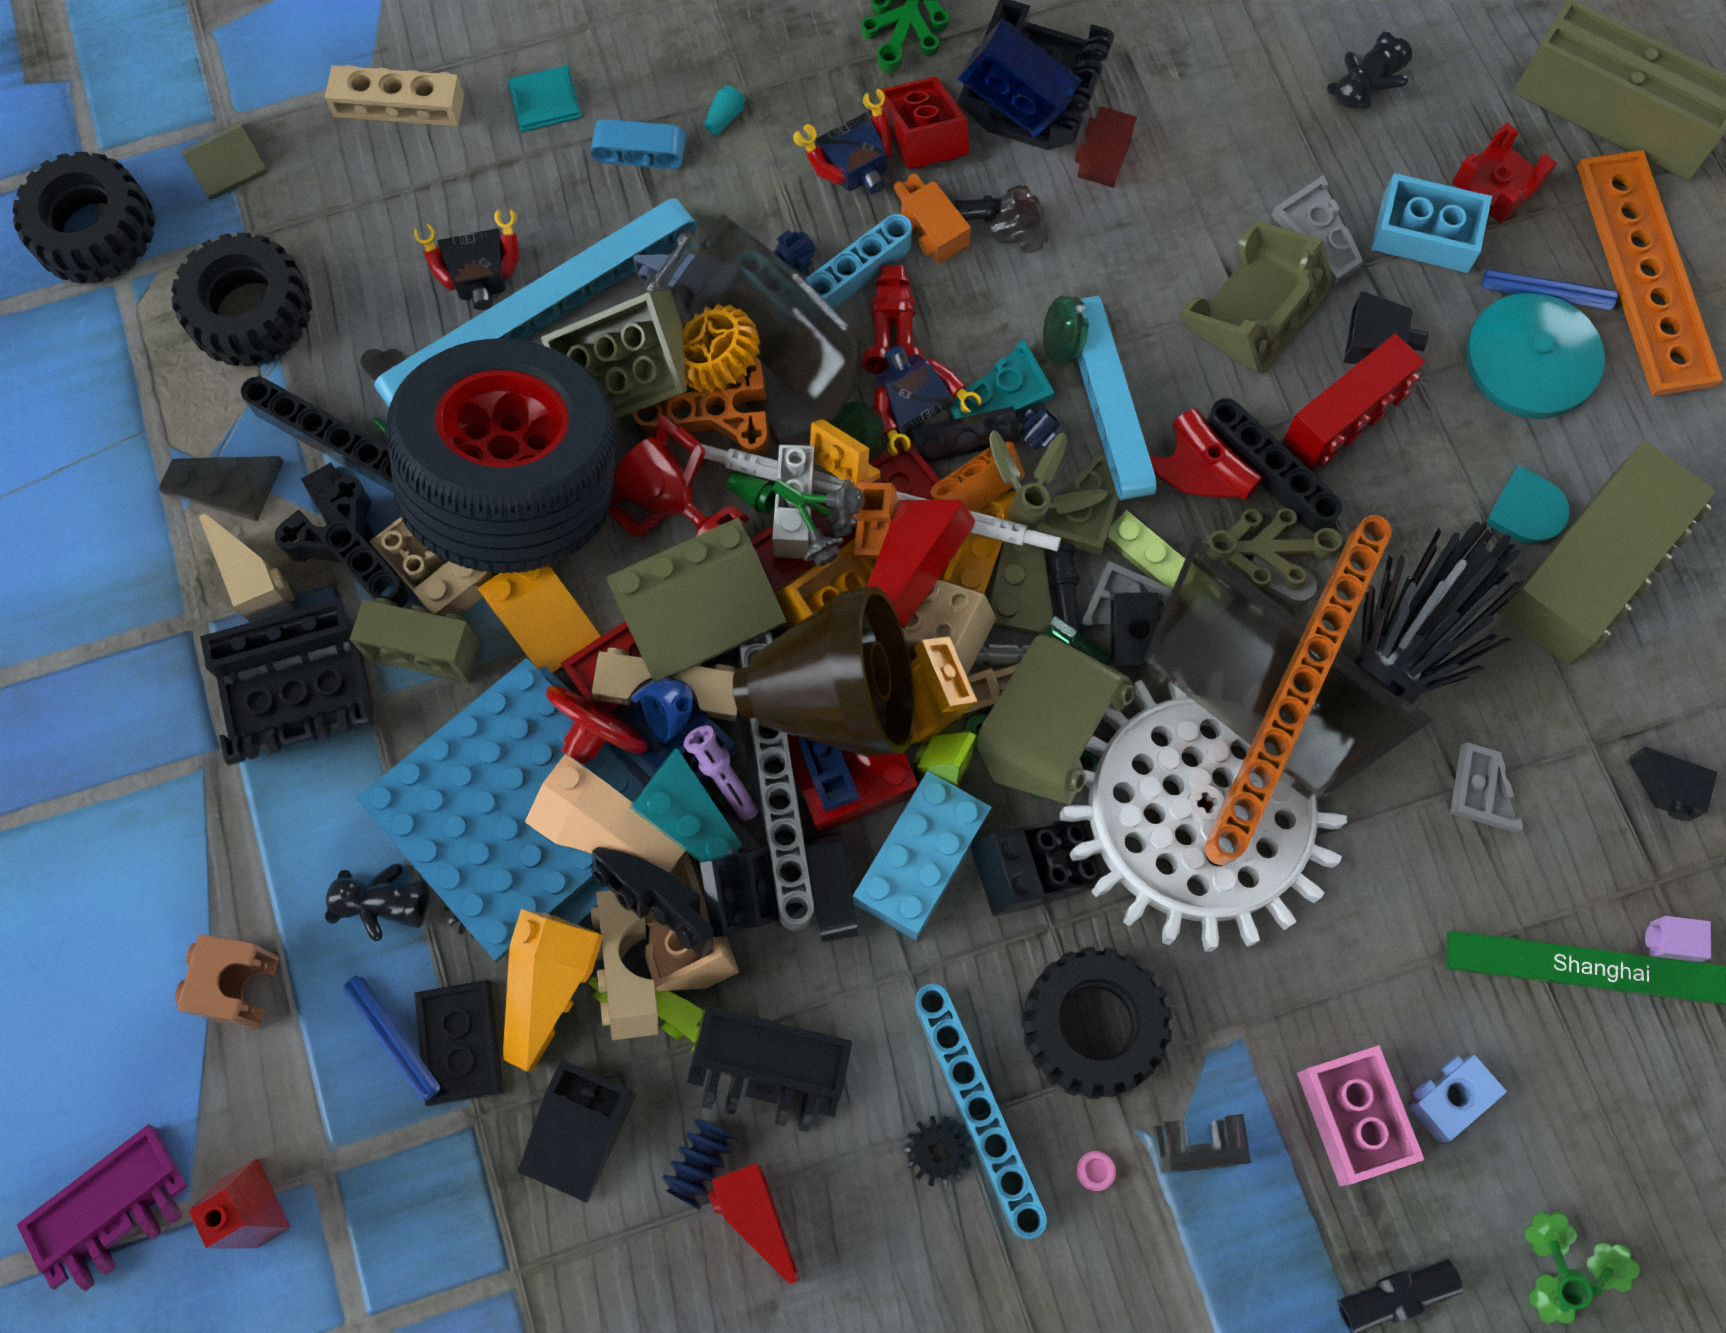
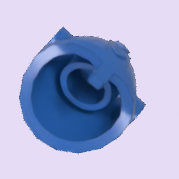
M667 678L660 681H651L630 697L632 702L641 701L648 726L657 742L662 745L667 744L684 729L691 716L694 701L690 686L680 680L674 681Z

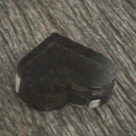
M369 349L362 355L361 365L365 372L376 381L381 374L406 359L402 352L397 349H388L384 352L380 349Z

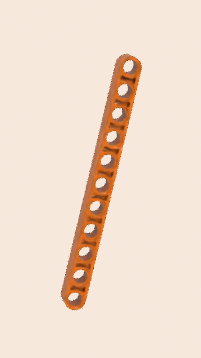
M1370 515L1364 518L1352 531L1345 543L1207 837L1204 847L1205 854L1214 864L1227 865L1243 855L1251 841L1391 537V526L1381 516ZM1364 532L1370 533L1375 541L1368 539ZM1351 561L1358 563L1361 567V571L1355 569L1352 566ZM1336 590L1345 593L1348 601L1341 599ZM1322 620L1329 621L1333 625L1334 631L1328 630ZM1308 650L1315 651L1320 657V662L1313 660ZM1294 680L1304 684L1306 688L1305 693L1296 689ZM1279 711L1288 713L1292 724L1285 723L1280 718ZM1264 742H1270L1276 747L1277 756L1271 755L1266 751ZM1250 773L1257 774L1261 778L1262 788L1256 787L1251 783ZM1235 805L1245 808L1248 814L1247 820L1237 817L1234 811ZM1220 837L1227 838L1232 843V853H1227L1221 849L1219 845Z

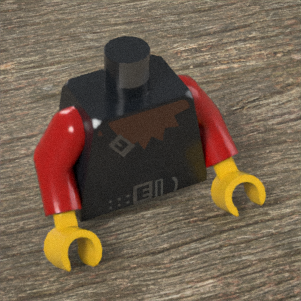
M510 209L511 220L508 224L502 222L500 210H497L495 213V222L500 227H503V233H501L500 228L437 240L438 246H435L433 242L435 231L429 224L427 226L431 231V236L427 240H421L417 229L415 228L414 230L416 240L424 244L426 250L423 253L432 275L447 290L457 291L461 300L472 299L473 307L476 310H487L493 306L492 294L502 293L506 290V280L512 277L520 260L517 233L513 232L512 228L517 222V214L512 209Z

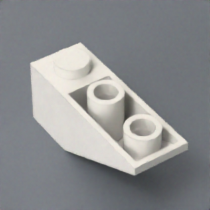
M779 445L777 479L779 478L804 494H813L814 446ZM776 494L772 537L774 557L803 559L810 547L811 540L808 536L810 531L796 505ZM805 506L812 519V509Z

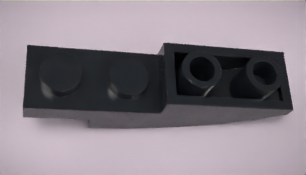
M597 847L592 851L593 868L591 871L594 879L600 886H607L615 894L617 901L625 910L631 909L640 919L652 912L654 918L661 925H667L676 933L677 939L684 948L692 949L701 958L713 950V927L700 916V895L687 884L666 870L636 856Z

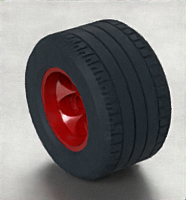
M501 338L476 340L456 345L428 358L412 370L396 390L390 403L386 422L394 498L398 512L408 530L432 553L453 564L464 566L468 569L471 568L472 570L489 573H519L541 569L568 558L584 547L586 543H589L595 534L598 533L608 516L614 495L616 420L611 402L602 385L578 362L554 349L529 341Z

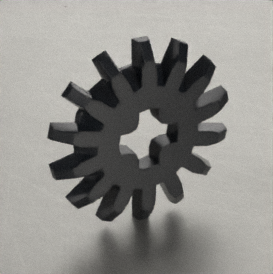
M930 1116L931 1127L926 1129L922 1122L919 1121L916 1126L921 1131L920 1135L917 1136L909 1132L907 1138L915 1141L914 1147H904V1153H914L915 1159L906 1164L908 1168L915 1165L920 1167V1170L915 1175L918 1180L926 1173L930 1175L929 1186H934L935 1178L941 1177L943 1187L949 1186L947 1176L950 1174L957 1181L962 1179L957 1169L961 1166L969 1170L971 1165L963 1160V1156L973 1155L974 1150L964 1149L963 1143L971 1140L969 1134L961 1138L958 1136L957 1133L963 1127L961 1123L958 1122L953 1129H950L948 1127L950 1117L944 1116L941 1126L936 1124L935 1116ZM938 1139L945 1141V1148L950 1150L949 1157H942L940 1163L933 1161V1154L928 1152V1146L936 1145Z

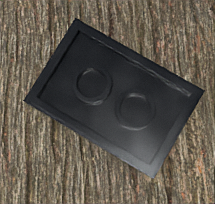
M483 980L414 992L420 1058L440 1085L439 1092L431 1099L425 1100V1106L431 1107L504 1094L491 981Z

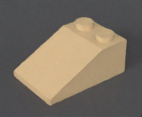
M206 513L199 516L233 607L246 620L254 622L295 610L292 601L297 600L295 591L288 580L284 582L277 568L271 569L260 556Z

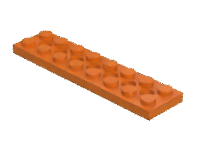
M1644 150L1581 159L1576 168L1652 397L1717 387L1723 381ZM1618 181L1620 184L1625 185L1626 190L1616 189L1612 182ZM1621 209H1627L1634 213L1636 218L1630 219L1625 217ZM1631 237H1637L1639 240L1644 241L1645 247L1634 245ZM1645 265L1653 269L1655 276L1644 274L1640 266ZM1656 294L1658 297L1663 298L1665 305L1655 304L1651 300L1650 295ZM1665 323L1672 327L1675 334H1666L1662 331L1660 324ZM1670 353L1682 356L1685 364L1675 363L1671 359Z

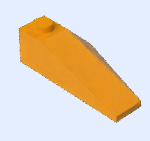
M521 909L509 947L503 1044L504 1061L527 1072H533L555 1035L554 1025L562 1012L568 1013L574 1004L571 997L580 982L586 983L592 974L603 940V934L555 915Z

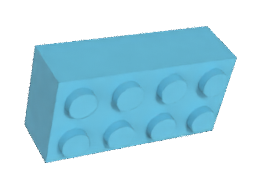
M927 771L853 894V904L917 941L970 851L971 846L988 820L991 806Z

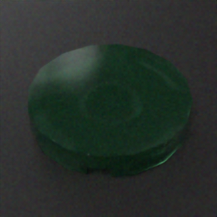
M1061 295L1053 301L1047 311L1044 320L1043 343L1046 354L1052 362L1070 364L1073 362L1072 359L1079 357L1084 350L1088 338L1089 322L1088 318H1083L1082 310H1086V307L1078 297Z
M860 401L845 403L833 413L828 423L869 447L868 463L872 461L882 443L879 440L880 431L884 432V423L880 413L873 406Z

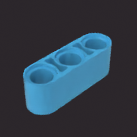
M601 119L595 123L590 155L596 161L606 164L676 169L682 165L687 134L682 128L674 125Z

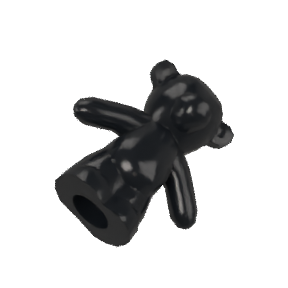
M1382 32L1376 40L1375 46L1365 55L1362 64H1359L1355 53L1347 52L1345 54V64L1349 73L1338 83L1328 84V93L1335 95L1339 104L1352 109L1369 108L1371 106L1370 97L1373 89H1391L1407 85L1408 78L1406 76L1393 74L1403 69L1411 61L1412 49L1410 44L1403 38H1395L1390 32Z
M398 863L387 867L373 878L368 885L353 878L348 870H341L338 878L331 883L325 900L328 909L325 913V919L328 923L334 924L341 918H350L360 914L363 925L373 941H379L383 937L377 916L409 927L420 928L423 925L429 904L428 884L426 881H415L414 883L403 885L392 883L403 871L402 865Z

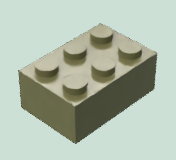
M377 598L375 602L362 600L350 636L351 642L369 662L469 684L482 646L474 631L462 616L453 613H445L444 617L431 614L430 610L415 605L410 606V609L397 607L396 603L383 598Z

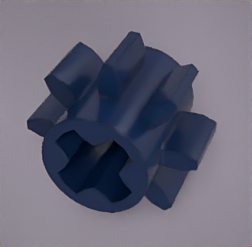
M788 229L776 238L779 244L776 245L777 249L774 251V254L784 269L787 271L798 269L802 272L813 264L810 258L814 256L812 253L815 252V246L806 233L803 231L791 233Z
M1044 407L1038 412L1029 409L1019 419L1023 424V428L1019 432L1020 436L1036 450L1041 445L1045 448L1049 447L1054 438L1059 435L1056 431L1061 423Z

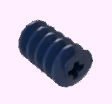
M696 1118L694 1124L701 1131L700 1134L690 1132L686 1134L687 1139L693 1145L692 1148L683 1146L678 1148L679 1153L685 1160L684 1162L671 1160L670 1165L677 1174L675 1176L663 1174L662 1180L669 1187L665 1191L693 1208L700 1210L701 1204L697 1201L695 1195H709V1190L703 1184V1181L712 1182L713 1179L717 1178L711 1167L724 1168L725 1162L721 1159L719 1153L732 1154L733 1149L728 1144L727 1139H738L712 1123Z

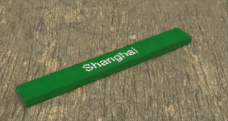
M1458 931L1447 932L1445 970L1726 1006V966Z

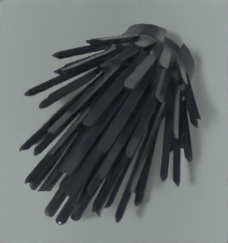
M1484 521L1481 525L1479 522H1475L1467 530L1460 542L1459 533L1452 535L1410 602L1417 585L1437 551L1436 542L1441 534L1438 527L1412 578L1410 576L1407 577L1387 624L1386 622L1405 564L1404 556L1401 555L1399 557L1393 579H1390L1393 559L1388 555L1374 616L1376 590L1372 585L1369 586V590H1366V600L1363 603L1361 650L1352 660V663L1362 672L1367 670L1370 676L1376 680V683L1402 701L1406 700L1410 705L1422 693L1469 678L1467 677L1468 675L1486 669L1481 665H1477L1440 678L1513 640L1512 638L1505 637L1485 647L1497 638V635L1490 634L1439 664L1452 651L1494 620L1493 615L1509 601L1507 599L1523 584V581L1515 582L1461 633L1450 640L1500 590L1499 584L1510 574V572L1504 571L1519 555V550H1514L1510 554L1515 544H1509L1506 547L1511 540L1509 534L1503 535L1491 552L1485 549L1486 544L1493 536L1491 529L1486 530L1487 521Z

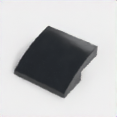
M768 846L740 851L700 862L709 923L713 927V937H724L745 928H758L779 920Z

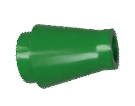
M737 471L731 474L727 481V490L736 494L756 512L764 511L768 513L775 507L776 493L771 491L774 485L773 481L744 475Z

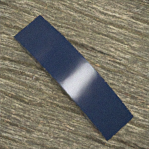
M797 737L824 812L859 800L857 789L841 749Z

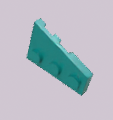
M1023 338L1008 356L1002 357L993 365V369L981 380L975 381L965 390L966 392H975L980 396V406L976 404L975 400L967 398L964 403L970 409L971 414H964L959 407L960 399L956 398V404L949 407L948 412L952 419H958L1013 406L1016 416L1054 399L1055 392Z
M677 748L673 749L633 802L630 809L699 862L728 855L730 849H733L736 853L742 846L741 842Z

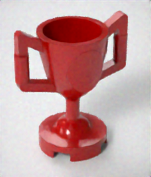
M661 415L659 417L656 437H650L637 444L628 452L615 470L614 489L616 492L613 495L609 514L630 535L635 537H643L667 517L681 514L698 528L696 536L738 517L744 523L749 521V517L735 505L727 506L716 514L706 517L692 504V484L706 451L698 440L682 426H678L668 416ZM670 433L675 440L691 453L685 470L674 454L668 449ZM629 499L644 509L653 512V514L639 524L621 507H618L616 503Z

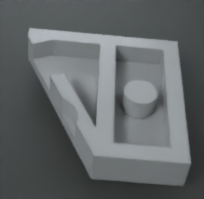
M1107 561L1081 619V624H1110V593L1157 592L1158 599L1163 600L1165 609L1173 588ZM1136 618L1132 622L1144 621L1141 618Z
M1469 742L1460 746L1450 814L1515 833L1522 830L1523 823L1521 818L1516 819L1510 800V798L1514 797L1511 783L1505 775L1506 767L1501 752Z

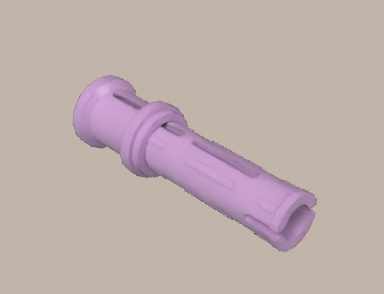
M706 725L691 731L684 740V747L689 753H693L699 761L700 771L704 775L712 777L740 821L744 822L754 818L759 808L730 766V754L725 748L720 747L716 741L714 729ZM728 783L731 784V786L733 787V789L735 790V792H736L737 794H735V793L733 792V790L731 789V787L729 786Z

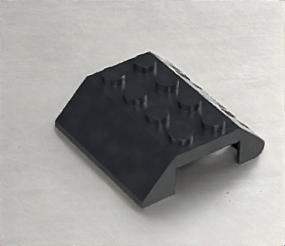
M999 0L958 103L987 132L1045 150L1074 143L1083 121V117L1080 114L1081 112L1084 113L1089 106L1103 69V65L1099 62L1106 60L1108 51L1115 38L1114 33L1107 28L1091 24L1088 39H1082L1029 23L1030 5L1013 0Z
M341 597L200 636L206 669L217 679L228 737L224 734L219 735L223 757L228 766L244 762L246 756L250 760L258 758L261 744L266 743L267 748L273 754L280 752L282 746L287 750L315 742L317 735L321 740L329 738L331 724L334 723L338 724L342 733L350 732L353 725L356 730L372 726L374 706L362 653L350 640L353 625Z

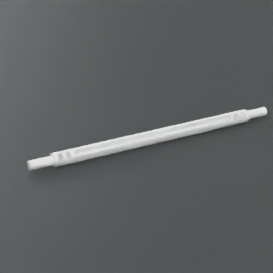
M701 444L706 451L703 459L725 464V468L774 481L777 480L778 460L733 448L727 451ZM814 470L813 491L827 494V492L837 493L843 485L844 481L835 475ZM896 491L898 502L899 500H928ZM969 510L975 520L974 527L970 531L972 533L1020 546L1027 543L1053 551H1058L1060 537L1029 530L1028 525Z

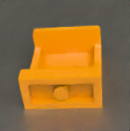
M950 637L925 639L914 646L917 657L911 661L915 691V723L910 744L930 741L933 736L940 733L978 702Z

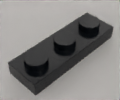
M1013 406L913 428L917 451L926 463L984 451L990 447L989 437L993 430L1000 434L1004 442L1008 441L1013 444L1021 442Z

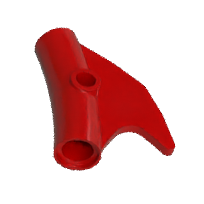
M1197 408L1186 411L1172 423L1176 440V448L1172 456L1163 458L1149 455L1154 474L1183 494L1211 498H1241L1245 501L1263 478L1262 474L1241 459L1217 435Z

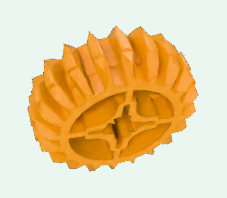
M718 303L713 310L706 306L704 312L700 315L694 312V318L690 322L683 321L685 326L682 334L686 385L690 388L693 387L699 392L705 389L711 394L717 387L724 391L728 383L731 382L736 385V379L740 375L747 376V367L755 366L753 357L760 354L758 345L761 341L756 325L741 309H736L731 304L723 307Z

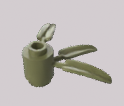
M993 430L989 437L990 448L1003 482L1005 484L1012 483L1017 492L1008 506L1010 521L1028 525V529H1031L1038 525L1049 509L1055 508L1057 514H1066L1096 505L1107 497L1108 492L1106 490L1096 489L1055 496L1052 502H1050L1048 491L1043 487V484H1050L1060 465L1067 444V435L1065 433L1057 435L1042 456L1034 472V478L1038 479L1037 483L1025 484L1021 487L1019 483L1021 474L1005 442L997 431Z

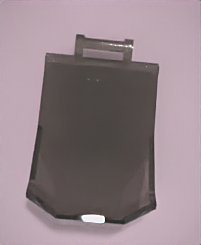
M726 215L721 216L704 241L688 231H683L677 239L678 245L657 275L651 276L645 284L646 289L649 292L671 290L682 322V330L685 327L683 321L690 322L694 318V312L700 315L704 312L706 306L713 310L718 303L723 307L731 304L734 308L745 312L756 325L761 341L758 345L760 354L755 357L761 363L766 379L767 400L745 402V404L753 412H766L769 421V431L778 446L810 444L811 423L820 419L831 423L862 380V343L847 322L797 270ZM689 252L696 254L673 287L669 286L667 283ZM748 371L747 376L745 377L748 386L749 378H751L750 375L753 371Z

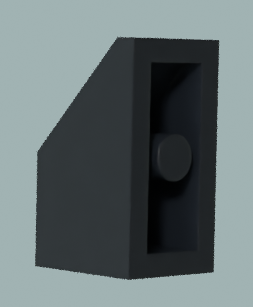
M1646 746L1631 755L1629 763L1656 808L1667 811L1670 817L1681 821H1690L1708 812L1717 771Z

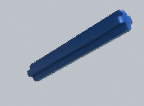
M1492 269L1486 270L1482 278V287L1489 290L1513 294H1547L1568 303L1611 310L1617 301V291Z
M358 976L352 977L344 984L345 993L421 1100L431 1099L439 1092L440 1085L365 979Z

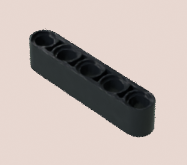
M1222 398L1216 401L1208 416V424L1241 459L1263 475L1260 484L1285 508L1292 509L1296 513L1297 519L1313 533L1322 528L1331 529L1342 512L1343 506L1339 497L1238 402L1230 398ZM1218 416L1226 417L1230 422H1222L1218 419ZM1242 439H1248L1252 441L1255 445H1246L1245 443H1243ZM1266 462L1275 463L1280 469H1272ZM1291 486L1301 487L1304 493L1294 491ZM1316 509L1325 510L1329 517L1321 516Z

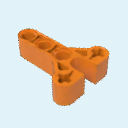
M753 357L755 366L746 368V373L753 371L750 375L751 378H749V386L745 379L746 376L740 375L736 379V385L730 382L726 385L724 391L717 387L712 394L709 391L683 393L633 412V419L640 431L647 436L656 437L658 419L661 415L671 418L678 426H682L689 433L717 431L738 444L741 451L765 456L770 449L769 421L766 412L740 413L737 411L742 403L767 400L766 379L760 361L757 357ZM722 405L725 407V410L720 415L709 414L714 406ZM681 409L691 410L688 417L684 419L676 418L677 413ZM647 413H658L653 421H643V417ZM754 427L755 433L758 437H756V443L750 444L749 442L752 439L751 436L753 435Z

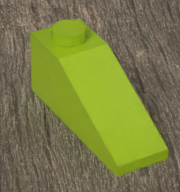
M971 732L935 735L932 737L929 745L922 743L913 763L918 765L916 776L923 779L926 772L929 771L959 788L971 764L976 735Z

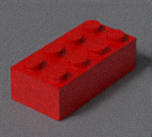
M1395 333L1295 415L1282 444L1310 471L1319 464L1322 467L1327 466L1337 456L1338 452L1336 450L1343 444L1347 447L1351 446L1362 435L1363 432L1361 430L1366 425L1375 426L1387 414L1385 410L1393 404L1395 407H1398L1411 394L1409 389L1421 378L1418 372L1425 361Z

